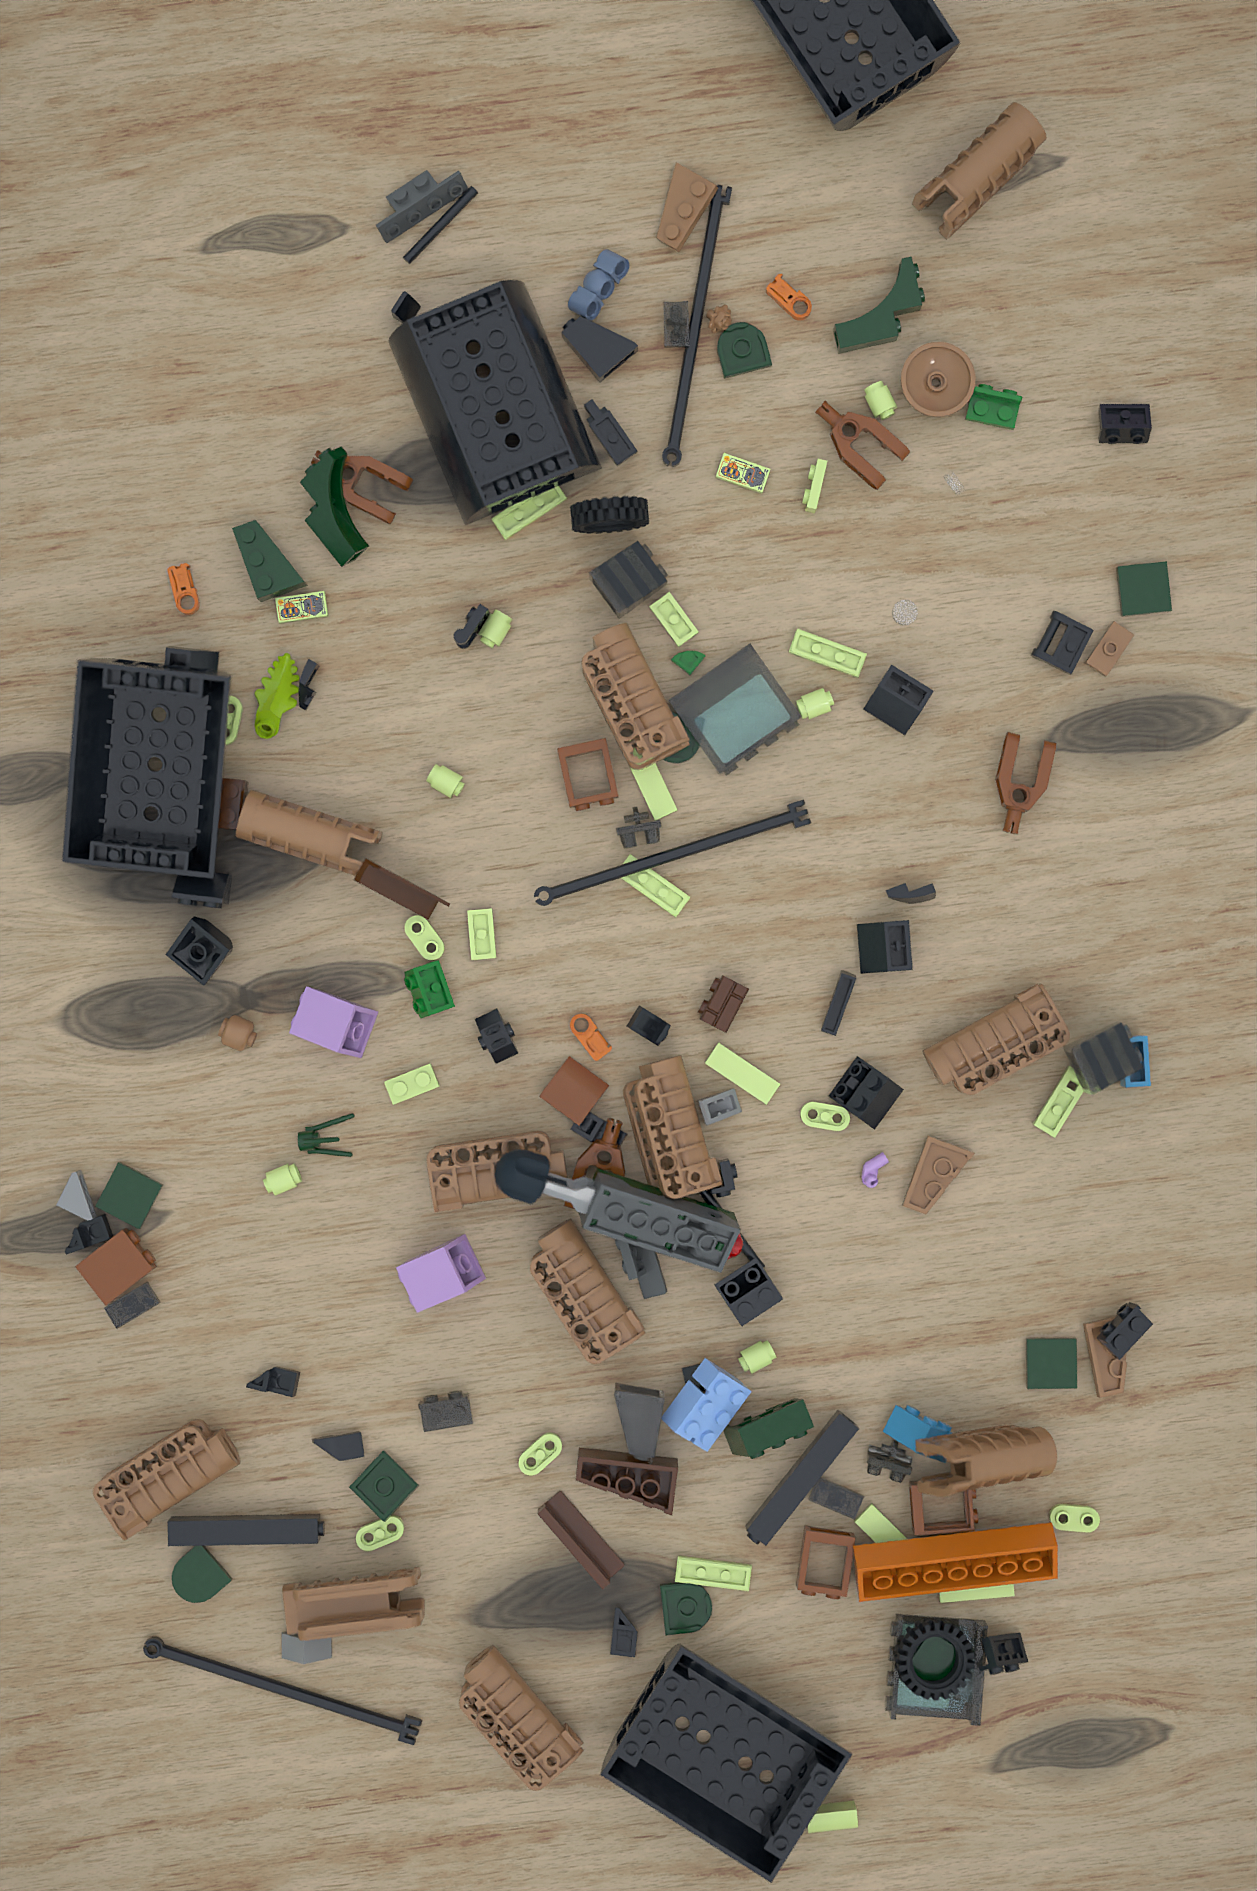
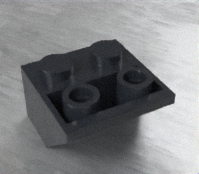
M168 646L165 651L164 664L218 670L220 652Z
M891 665L863 710L905 736L934 691Z
M215 873L214 878L177 875L172 898H178L179 904L197 906V901H203L204 907L222 909V904H229L232 875Z
M909 920L857 924L860 974L913 970Z
M857 1056L831 1091L829 1097L875 1130L904 1089Z
M756 1257L714 1284L741 1326H744L783 1300L782 1295Z

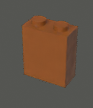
M127 1227L75 1266L105 1306L157 1267L154 1263L156 1261L154 1255L148 1249L144 1250L139 1244L141 1240L137 1233L132 1229L129 1231Z

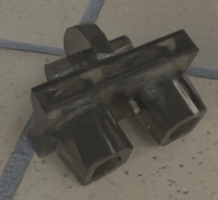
M688 301L663 302L664 348L689 347Z
M637 806L632 807L633 814L624 816L625 823L635 821V825L616 828L617 836H620L624 849L637 847L635 833L645 832L647 845L660 842L659 829L662 828L661 821L640 823V820L650 818L648 812L639 813Z
M895 1439L892 1440L890 1446L881 1444V1447H876L869 1444L867 1450V1473L878 1476L882 1468L891 1470L889 1478L892 1481L901 1483L906 1474H911L912 1457L905 1455L906 1450L898 1448V1441Z

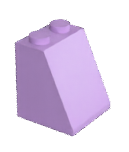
M306 986L305 991L300 996V1004L296 1015L291 1021L289 1033L337 1053L362 1058L378 1011Z
M466 1234L407 1260L396 1267L398 1277L404 1284L409 1295V1301L415 1307L417 1313L463 1294L486 1279Z

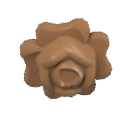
M726 304L721 307L716 306L715 310L710 309L706 314V317L710 319L708 328L714 334L719 331L723 332L731 324V310L728 309Z

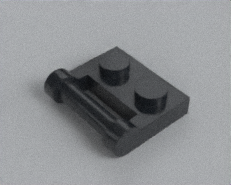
M479 604L477 608L473 606L465 618L467 623L464 628L454 632V640L459 648L467 649L472 644L489 616V610L483 605Z
M1053 611L1050 616L1051 621L1037 649H1033L1031 656L1071 675L1094 630L1057 611ZM1063 624L1067 627L1051 656L1046 651L1059 625Z

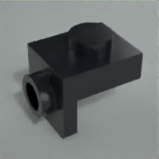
M639 1005L626 1027L659 1046L666 1039L671 1025Z
M729 1159L719 1160L724 1185L710 1189V1193L716 1194L717 1198L731 1195L730 1190H735L733 1179L738 1178L735 1163L730 1164Z

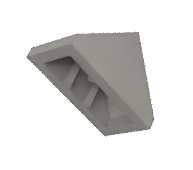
M734 1088L698 1100L706 1126L742 1112Z
M80 1170L71 1174L56 1205L89 1221L96 1218L97 1215L82 1171Z
M282 1632V1658L301 1664L332 1658V1638L302 1641L299 1640L298 1634L288 1635L287 1632Z

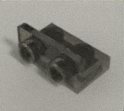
M462 1390L449 1392L447 1397L438 1398L437 1394L424 1396L423 1401H420L418 1404L424 1432L473 1424L469 1393L463 1394Z

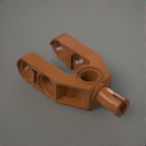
M826 400L815 412L832 426L830 436L840 460L875 490H878L886 479L850 447V444L857 439L862 431L865 433L869 432L883 444L881 446L883 449L887 448L901 461L910 453V450L897 437L874 418L852 412L841 415ZM846 425L851 426L855 432L854 436H845L842 432V427Z
M316 451V458L313 457L311 465L320 461L318 459L322 452ZM347 456L343 470L347 468L353 469L354 476L350 480L342 478L344 498L348 504L383 522L391 524L396 513L385 509L374 500L370 501L360 496L353 489L359 482L360 475L364 470L405 491L409 490L413 479L370 456Z
M1007 732L995 781L1001 805L1006 807L1005 809L1007 810L1002 831L1018 834L1022 813L1029 811L1047 790L1056 751V743L1044 740L1042 755L1036 766L1039 767L1036 781L1032 788L1023 784L1011 783L1020 734ZM1014 790H1020L1024 794L1022 803L1015 802L1013 799Z
M607 1118L603 1137L596 1139L580 1155L572 1180L585 1177L589 1165L611 1170L613 1173L625 1177L621 1145L617 1143L623 1122L616 1120L615 1127L612 1129L614 1119ZM607 1151L611 1154V1159L603 1161L598 1157V1153ZM565 1201V1207L575 1209L571 1202Z

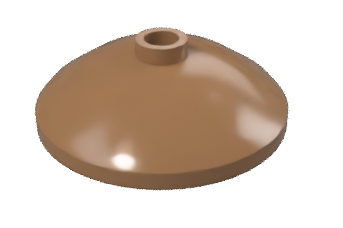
M931 342L918 347L909 355L903 365L900 382L905 399L916 411L930 417H946L958 412L968 403L975 388L976 377L971 360L960 348L945 342ZM932 380H939L940 386L934 387L932 385Z

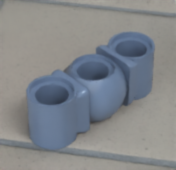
M605 249L599 254L597 262L593 265L596 269L587 273L583 280V287L578 286L568 301L569 310L590 321L594 320L600 313L601 307L604 306L602 300L612 295L614 282L619 284L620 280L626 276L629 270V261L609 249Z

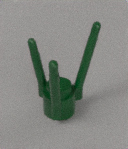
M351 1113L315 1126L305 1127V1131L298 1132L300 1152L307 1151L308 1154L317 1153L352 1157V1152L317 1148L321 1146V1143L338 1142L340 1138H320L319 1132L315 1133V1131L352 1119L355 1115Z

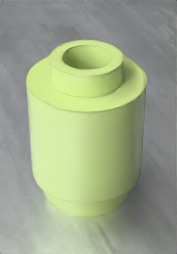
M879 381L864 389L866 393L865 399L875 418L880 417L881 420H885L895 414L894 409L897 408V405L887 385L884 386L883 382Z
M495 609L493 614H489L478 633L482 637L480 641L491 648L494 645L500 646L511 628L510 623L512 619Z
M821 688L801 696V699L796 700V704L802 719H812L830 712V706L834 705V701L830 691L825 692Z
M437 764L433 767L426 780L431 784L430 787L449 798H452L453 795L458 797L465 783L461 782L463 779L461 775L443 765L440 767Z
M294 1163L292 1165L285 1164L267 1172L263 1182L268 1193L273 1192L276 1196L297 1187V1184L302 1182V1178Z
M766 1340L763 1343L759 1341L740 1352L742 1357L738 1358V1361L744 1372L749 1370L753 1374L771 1364L772 1360L777 1357L770 1343Z

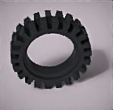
M613 496L612 498H593L591 501L583 500L570 506L571 524L574 532H587V534L594 532L596 534L603 532L612 533L613 531L623 532V530L639 529L649 524L648 501L643 497Z
M924 1618L923 1623L918 1620L914 1622L915 1627L911 1628L908 1626L905 1629L908 1633L905 1636L901 1634L898 1638L901 1643L895 1646L897 1655H894V1661L897 1664L895 1669L901 1681L918 1697L920 1695L926 1700L932 1698L934 1701H940L939 1697L948 1699L950 1698V1693L958 1694L957 1688L960 1686L964 1688L967 1685L965 1679H971L972 1673L970 1668L974 1669L975 1665L972 1661L975 1655L971 1650L972 1645L967 1636L958 1627L947 1620L942 1621L940 1618H934V1620ZM928 1638H945L952 1643L955 1650L956 1659L952 1670L940 1680L927 1681L921 1679L913 1668V1655L916 1648Z

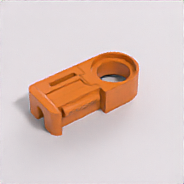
M778 274L774 281L766 287V293L793 319L799 321L806 319L812 309L811 301L800 290L796 293L785 280L781 279L783 274ZM799 301L807 305L806 313L801 315L793 310V305Z
M188 563L180 564L177 567L171 566L167 571L176 607L183 614L192 615L198 611L200 601L197 589L194 588L191 572L188 570L191 566ZM186 596L193 597L195 601L194 607L190 610H185L181 606V601Z
M577 1014L571 1019L570 1028L595 1061H598L612 1050V1046L607 1047L609 1044L598 1030L595 1031L598 1027L588 1015ZM582 1017L588 1021L589 1027L586 1031L578 1032L574 1028V1022L577 1018Z

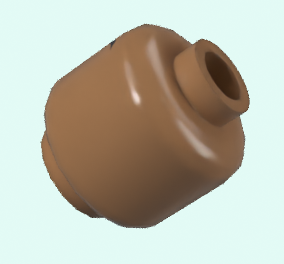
M232 1015L229 1019H224L218 1036L221 1037L223 1045L237 1051H243L247 1045L253 1046L257 1033L253 1032V1022L240 1016Z

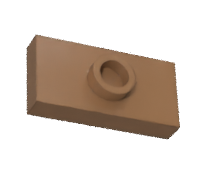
M1113 621L1085 663L1106 677L1134 637V634Z

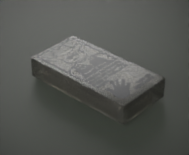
M146 1282L109 1304L104 1309L115 1328L118 1329L161 1302L150 1284Z
M821 1477L813 1486L808 1499L855 1520L864 1495Z

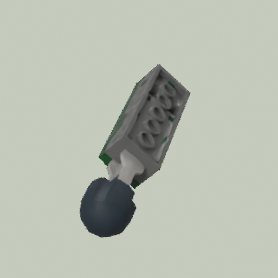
M516 1149L505 1153L496 1164L495 1182L505 1195L530 1205L535 1203L542 1193L571 1202L575 1210L579 1212L583 1229L720 1273L726 1261L738 1256L742 1250L743 1239L740 1235L741 1229L734 1212L685 1196L669 1199L663 1195L660 1188L599 1168L596 1169L592 1179L581 1177L571 1180L549 1173L550 1162L548 1158L529 1150Z

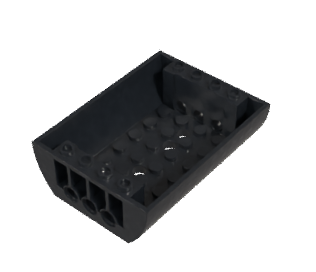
M750 0L836 131L851 129L934 75L949 60L961 43L933 0H830L826 3L820 0ZM854 33L858 36V41L855 44H849L845 41V35ZM863 53L869 54L872 62L868 65H863L859 62L858 56Z
M504 280L406 320L389 337L388 341L465 525L602 469L524 282ZM471 342H477L481 349L479 353L472 355L466 351L467 345ZM481 365H486L491 370L486 378H480L476 374L477 368ZM502 411L510 415L509 422L504 425L497 423L495 419L496 415ZM509 435L519 437L520 443L517 447L510 448L505 444V440Z
M676 1644L666 1653L615 1734L603 1761L600 1775L772 1883L848 1763L852 1753L683 1645ZM679 1717H686L690 1723L688 1727L680 1729L676 1726L675 1722ZM701 1730H706L711 1736L708 1741L701 1742L696 1738L697 1733ZM742 1757L752 1759V1765L749 1768H741L738 1762ZM764 1770H770L773 1773V1778L768 1782H764L759 1778L760 1773Z

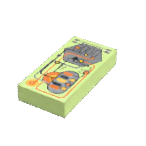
M724 453L715 478L762 494L770 469Z
M325 591L275 598L280 624L329 616Z

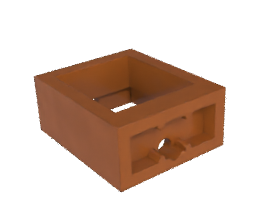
M606 738L557 748L570 808L575 807L576 811L590 809V804L599 802L600 806L615 803L614 799L619 798ZM602 751L611 792L574 799L566 758Z
M909 1481L912 1531L915 1536L975 1531L974 1524H978L977 1508L973 1509L972 1499H976V1489L963 1491L965 1521L924 1524L922 1493L918 1492L917 1481Z
M804 1526L796 1580L797 1590H801L802 1594L808 1596L822 1593L826 1594V1597L830 1599H840L841 1596L847 1597L853 1559V1546L855 1545L854 1533ZM811 1541L846 1546L841 1586L805 1581Z

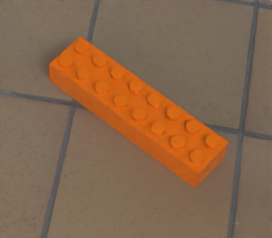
M1038 1523L1035 1525L1013 1526L853 1546L855 1581L859 1602L1058 1579V1544L1052 1523Z

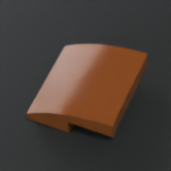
M569 1056L539 1097L580 1126L610 1085Z

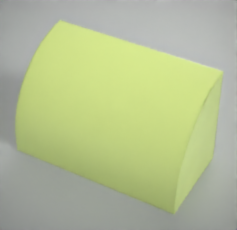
M845 1801L821 1804L807 1826L808 1833L858 1828L855 1802Z

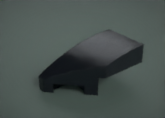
M308 659L299 681V707L304 710L308 709L316 694L308 686L320 667L310 659Z
M906 883L886 890L888 898L908 904L921 903L936 898L933 883L910 892Z
M106 1214L89 1221H84L74 1228L73 1237L69 1246L65 1249V1254L73 1253L114 1237Z
M274 1367L247 1383L246 1388L295 1397L300 1372Z
M359 1431L312 1439V1443L338 1461L365 1457L362 1434Z
M615 1608L610 1655L635 1657L638 1632L620 1608Z

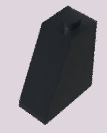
M581 316L576 320L574 318L570 319L562 327L564 330L561 333L564 341L600 383L638 352V345L634 341Z

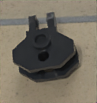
M498 1008L475 1019L481 1036L477 1037L483 1050H489L496 1064L519 1053L512 1039L515 1033L509 1022L505 1024Z

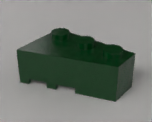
M256 520L232 528L255 594L260 602L308 586Z
M794 1398L768 1408L766 1412L753 1418L751 1415L745 1417L744 1422L738 1425L730 1426L728 1424L723 1432L733 1455L755 1459L764 1455V1450L770 1447L776 1449L786 1444L785 1440L789 1438L798 1439L807 1435V1430L813 1428L814 1425L804 1399Z

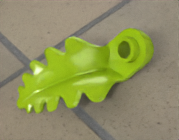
M289 653L278 656L279 661H273L275 669L272 667L268 668L271 678L262 677L261 679L265 689H257L254 694L259 705L254 724L255 731L258 736L264 739H270L278 733L282 714L297 705V700L292 698L291 695L298 693L299 687L292 683L298 681L300 677L293 674L298 671V668L292 666L295 660L291 659Z

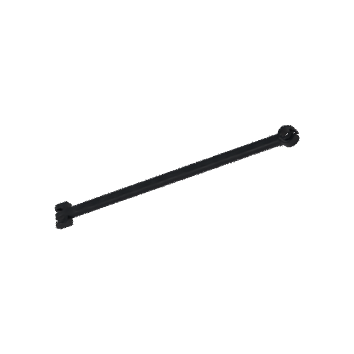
M718 185V190L710 201V210L668 446L662 453V461L666 466L670 464V461L667 459L669 454L676 456V460L672 462V467L679 465L682 458L681 451L679 450L722 207L723 205L730 204L732 187L727 186L726 196L721 195L723 185Z
M801 800L788 804L789 811L550 888L541 886L536 889L534 897H539L540 892L546 891L549 898L545 901L539 898L535 902L540 906H547L554 899L793 823L794 828L811 824L810 819L800 821L799 818L808 814L807 809L799 812L796 807L804 806L805 801Z
M159 1637L149 1638L143 1647V1652L148 1658L154 1659L161 1656L400 1733L398 1741L410 1745H415L416 1739L407 1735L417 1736L419 1733V1729L412 1727L411 1724L421 1726L422 1724L421 1719L407 1714L405 1720L401 1721L165 1645ZM149 1646H156L157 1652H150Z

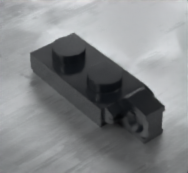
M593 399L584 404V408L590 415L586 419L589 427L616 466H619L638 452L610 410H607L605 407L599 409Z

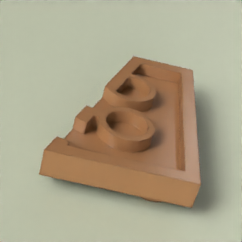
M676 162L656 238L663 244L680 252L717 192V185Z
M927 1135L902 1206L927 1214L975 1153Z
M1115 1317L1083 1323L1096 1394L1099 1398L1124 1393L1127 1369L1126 1354L1120 1360L1116 1359L1097 1339L1101 1327L1109 1321L1112 1322Z

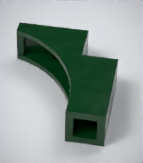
M912 256L901 259L895 285L877 307L854 320L834 325L833 332L838 354L895 342L899 336L898 333H901L899 318L894 316L920 311L922 303L925 302L923 288L918 287L917 278H920L917 263L913 264Z
M342 446L333 450L328 448L319 455L320 461L305 470L306 476L300 481L301 485L316 502L310 508L311 514L305 519V522L341 567L355 561L369 547L352 522L345 504L342 476L348 454Z

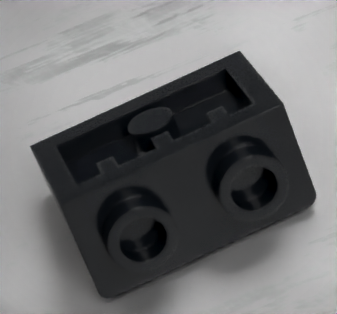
M1100 404L1098 410L1100 422L1099 443H1148L1152 430L1150 404Z
M1129 1302L1122 1305L1118 1309L1117 1316L1113 1321L1104 1324L1100 1329V1334L1097 1336V1339L1118 1360L1153 1325L1140 1311L1141 1307L1135 1303Z
M1020 1632L982 1638L988 1664L978 1667L979 1672L989 1671L990 1675L1002 1673L1004 1669L1005 1673L1020 1670L1019 1665L1028 1662Z

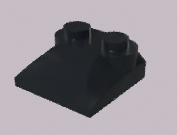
M194 916L165 955L204 986L225 958L231 954L233 945L230 938L208 920Z

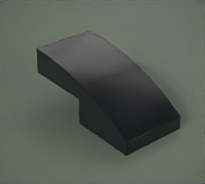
M589 1112L580 1126L574 1123L570 1130L590 1142H594L596 1139L603 1137L607 1121ZM620 1130L617 1139L618 1145H622L628 1135Z

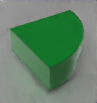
M684 651L676 654L671 661L688 675H691L706 655L698 651Z

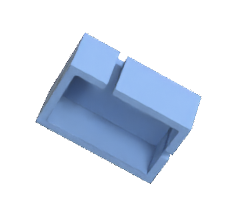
M704 1358L692 1377L706 1389V1392L703 1393L693 1382L688 1380L661 1419L676 1434L708 1452L752 1391L738 1378Z

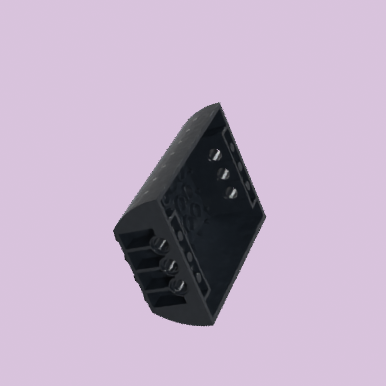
M116 658L77 660L62 862L214 878L231 686L230 674L215 669ZM156 707H161L166 711L164 721H158L154 718L153 711ZM152 757H158L162 761V768L159 771L151 769L149 761ZM152 806L157 809V819L151 820L147 818L145 814L147 807Z

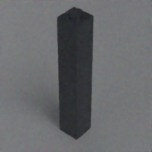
M837 1410L745 1525L746 1531L749 1532L747 1536L754 1543L759 1544L761 1542L767 1546L859 1430L858 1425L841 1411Z
M320 1514L171 1516L167 1521L168 1546L318 1544L321 1536L325 1534V1522L320 1521Z

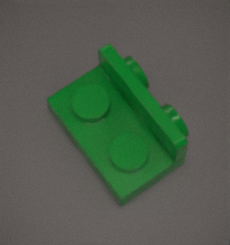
M979 384L978 387L975 386L969 400L965 420L1014 430L1023 397L1017 395V392L1013 390L1003 389L1000 392L993 390V387L990 385Z
M439 960L404 972L405 985L411 991L413 997V1008L421 1019L455 1007Z

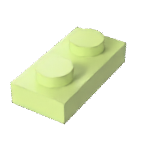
M817 459L816 465L811 464L808 479L812 480L811 488L805 489L802 501L803 504H807L805 509L807 512L815 513L817 509L827 460Z
M670 592L649 606L678 648L699 633Z
M492 908L467 910L471 960L497 958Z
M431 1063L384 1082L393 1105L440 1086Z

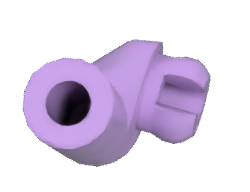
M883 1152L863 1165L861 1179L868 1188L877 1186L878 1169L889 1163Z

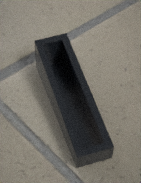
M841 970L821 1031L836 1036L856 981L855 974Z

